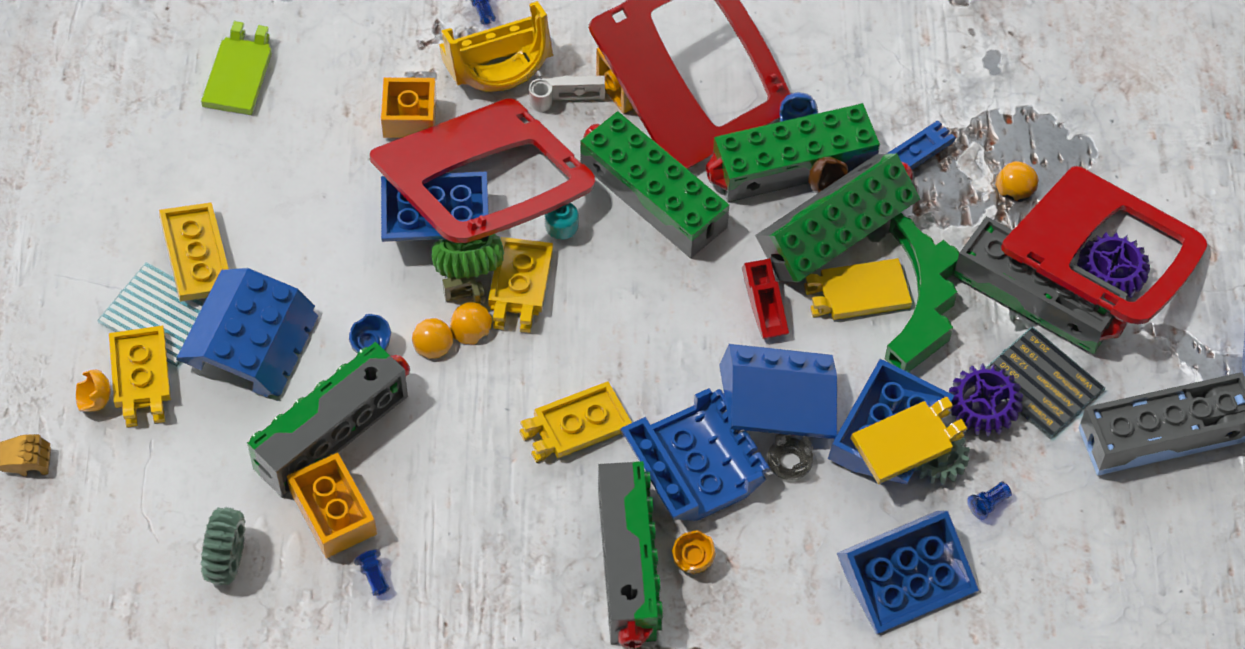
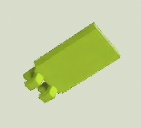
M233 22L230 37H225L220 43L201 100L202 107L252 116L272 55L271 48H269L270 44H268L270 34H267L268 26L258 25L253 42L244 40L246 31L243 29L244 22Z

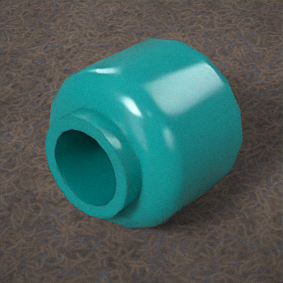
M572 203L545 214V228L551 237L565 240L571 238L577 232L579 213Z

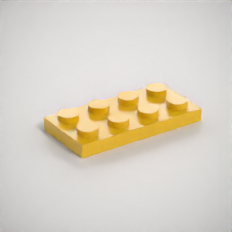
M212 202L160 209L159 218L179 301L207 298L220 271L229 269Z

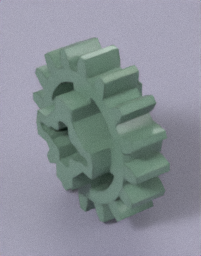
M962 438L951 442L953 445L951 452L916 467L914 471L921 470L920 478L923 479L929 476L930 483H934L935 479L938 478L941 484H945L947 477L953 482L956 481L957 474L963 475L965 467L968 466L969 457L967 456L969 455L970 448L964 447L966 439Z

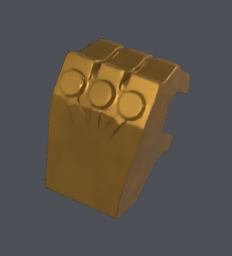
M39 434L20 435L0 442V471L18 473L22 476H27L29 470H38L41 475L49 474L50 443Z

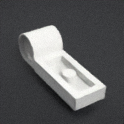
M562 76L536 79L529 86L530 107L536 112H546L552 107L553 101L605 99V76Z

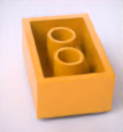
M335 453L287 476L290 493L325 558H329L377 535L375 519L339 453Z

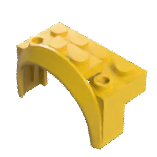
M538 1L529 4L530 17L455 40L452 28L441 30L444 42L439 44L442 62L457 86L468 84L475 89L489 92L508 90L530 79L541 68L545 59L553 56L547 13ZM523 53H526V55L530 59L529 62L526 60ZM512 56L511 58L497 64L484 65L487 64L490 60L499 57Z

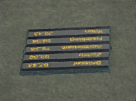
M1033 326L1007 349H1004L986 367V369H990L995 364L997 372L1005 368V377L1014 375V383L1020 384L1019 392L1023 394V401L1020 402L1023 405L1022 411L1019 413L1050 440L1076 416H1079L1106 388Z

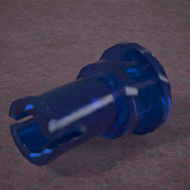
M471 0L472 6L477 10L481 24H490L489 17L493 22L496 20L490 0Z
M1001 481L987 492L982 491L977 495H970L967 499V504L976 518L985 520L988 518L989 513L994 511L996 505L1012 496L1010 487Z
M378 549L364 552L354 559L355 565H361L360 571L366 575L373 596L384 594L390 590V586L381 569L383 564L381 560L377 559L381 555Z

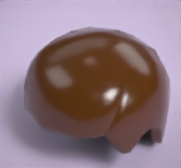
M823 157L817 160L809 172L808 182L812 190L818 194L848 174V166L844 162L832 157Z

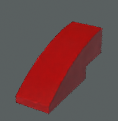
M771 259L744 263L742 272L762 339L789 334L778 281H775Z

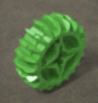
M496 234L468 243H455L447 239H440L434 243L431 254L436 272H439L442 276H447L448 278L456 277L457 279L478 277L481 274L487 275L489 271H495L496 267L501 266L504 260V248L500 237Z

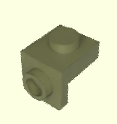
M475 276L460 279L456 277L442 279L443 294L446 302L472 296L473 302L481 304L480 298L484 297V290L481 281L476 282Z

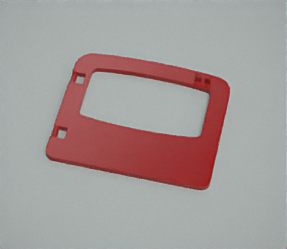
M627 0L594 17L589 23V31L651 139L685 168L688 169L713 155L714 137L765 126L780 118L781 102L791 93L768 46L740 0L714 1L727 18L753 63L766 91L767 100L722 126H715L694 98L667 52L651 17L652 11L673 0ZM623 11L626 19L616 23L613 15Z
M512 98L503 99L381 145L370 151V162L441 236L455 243H468L531 221L587 195L595 186V176L585 164L577 160L574 154L538 119L531 116L519 101ZM524 117L529 122L524 124L520 118ZM525 144L535 145L569 178L566 182L533 198L464 222L455 219L423 186V184L461 166ZM571 162L575 167L570 168L566 163Z
M1073 166L1004 239L1001 250L1011 258L1036 269V272L1089 302L1105 308L1121 320L1139 325L1148 323L1182 288L1207 248V241L1199 231L1085 168ZM1119 210L1136 216L1182 243L1179 253L1165 273L1135 302L1124 300L1076 273L1069 267L1072 259L1099 226ZM1028 256H1030V257L1034 258L1035 260L1041 262V264H1039V263L1033 261L1032 259L1028 258ZM1102 297L1105 298L1106 300H1108V301L1112 302L1113 304H1115V306H1113L1112 304H1110V303L1104 301V300L1101 299V298H1102Z

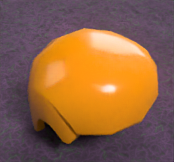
M1014 161L1005 165L996 176L995 185L1002 196L1010 195L1017 201L1029 198L1037 190L1039 179L1034 168L1026 163Z
M467 302L455 309L451 317L450 329L453 338L462 344H477L480 338L488 336L493 319L489 311L479 303Z
M429 318L417 324L412 334V344L418 354L428 359L440 358L450 350L453 344V335L451 329L444 321L437 318Z
M97 369L83 372L87 379L78 382L76 385L77 407L80 412L99 411L106 406L111 395L109 379L102 371Z
M699 530L683 533L675 540L672 549L674 562L681 570L687 573L704 572L712 565L716 556L715 544L712 538Z

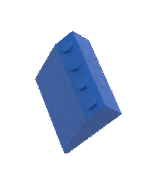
M487 172L445 173L423 184L458 221L464 222L478 218L480 215L485 216L489 214ZM381 176L382 242L445 239L384 176Z
M737 344L728 345L719 367L730 429L827 439L836 438L837 373L833 355Z
M879 359L833 441L828 459L853 472L873 476L851 440L852 433L923 401L926 402L928 407H931L944 397H948L950 402H952L954 395ZM916 468L889 480L908 484Z
M935 511L837 552L846 579L876 634L979 591L948 511Z

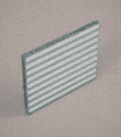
M146 262L97 321L113 332L163 325L167 361L177 367L181 362L177 361L176 358L207 298L180 302L174 277Z

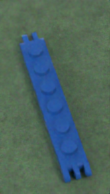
M937 120L887 154L897 153L901 162H905L913 170L951 145L956 140V137L953 134L948 135L949 130L946 127L940 129L942 123Z

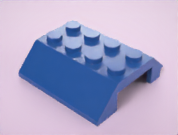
M250 268L221 270L176 360L201 371L205 363H209L254 382L252 391L266 398L269 395L280 396L288 380L285 376H290L299 358L296 354L301 353L309 337L305 331H312L319 315L314 311L315 305L298 288Z
M708 388L695 394L693 406L650 425L647 418L644 417L621 428V432L638 461H644V471H650L651 483L673 520L698 521L747 498L767 480L764 474L770 470V467L760 452L752 456L758 448L749 433L745 430L740 432L741 430L730 429L725 397L721 389L712 392Z

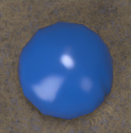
M800 92L787 95L781 102L779 110L780 122L818 113L817 103L812 96Z
M365 314L359 321L354 322L349 333L350 345L356 353L364 347H369L374 342L386 350L391 338L389 323L382 316L375 314Z

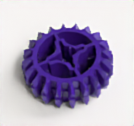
M1106 232L1102 238L1096 235L1092 241L1088 240L1085 247L1080 251V258L1077 262L1078 267L1122 290L1130 298L1135 292L1142 290L1143 285L1147 283L1150 272L1149 256L1144 255V247H1137V240L1133 242L1128 241V235L1119 238L1117 232L1113 237H1110ZM1116 262V263H1117L1116 266H1114L1113 270H1110L1111 267H1113L1114 263Z
M982 363L980 370H977L972 365L969 368V373L962 370L960 378L953 380L954 387L949 388V393L954 395L950 413L952 416H957L956 421L962 419L967 427L966 432L973 427L975 428L976 435L980 434V430H985V434L989 436L992 429L1000 434L1002 426L1009 429L1012 424L1011 421L1016 422L1018 420V413L1022 411L1023 406L1020 403L1023 401V394L1019 392L1020 384L1014 383V375L1005 377V368L997 372L995 364L990 369H986V366ZM975 386V394L971 395L969 399L963 400L964 394ZM1007 399V406L1001 412L996 413V406L1001 404L1002 400Z

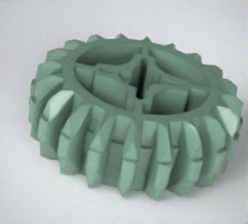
M218 507L209 517V523L206 525L204 542L202 544V560L200 563L203 579L216 585H229L238 573L244 549L246 521L241 511L229 507Z

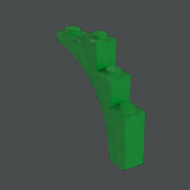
M900 213L891 219L889 232L902 245L911 261L917 281L918 299L911 319L902 332L887 345L885 360L909 373L951 339L953 326L943 314L955 305L958 291L947 279L955 273L959 251L956 247L950 246L944 239L935 245L933 239L921 232L911 218L905 217Z

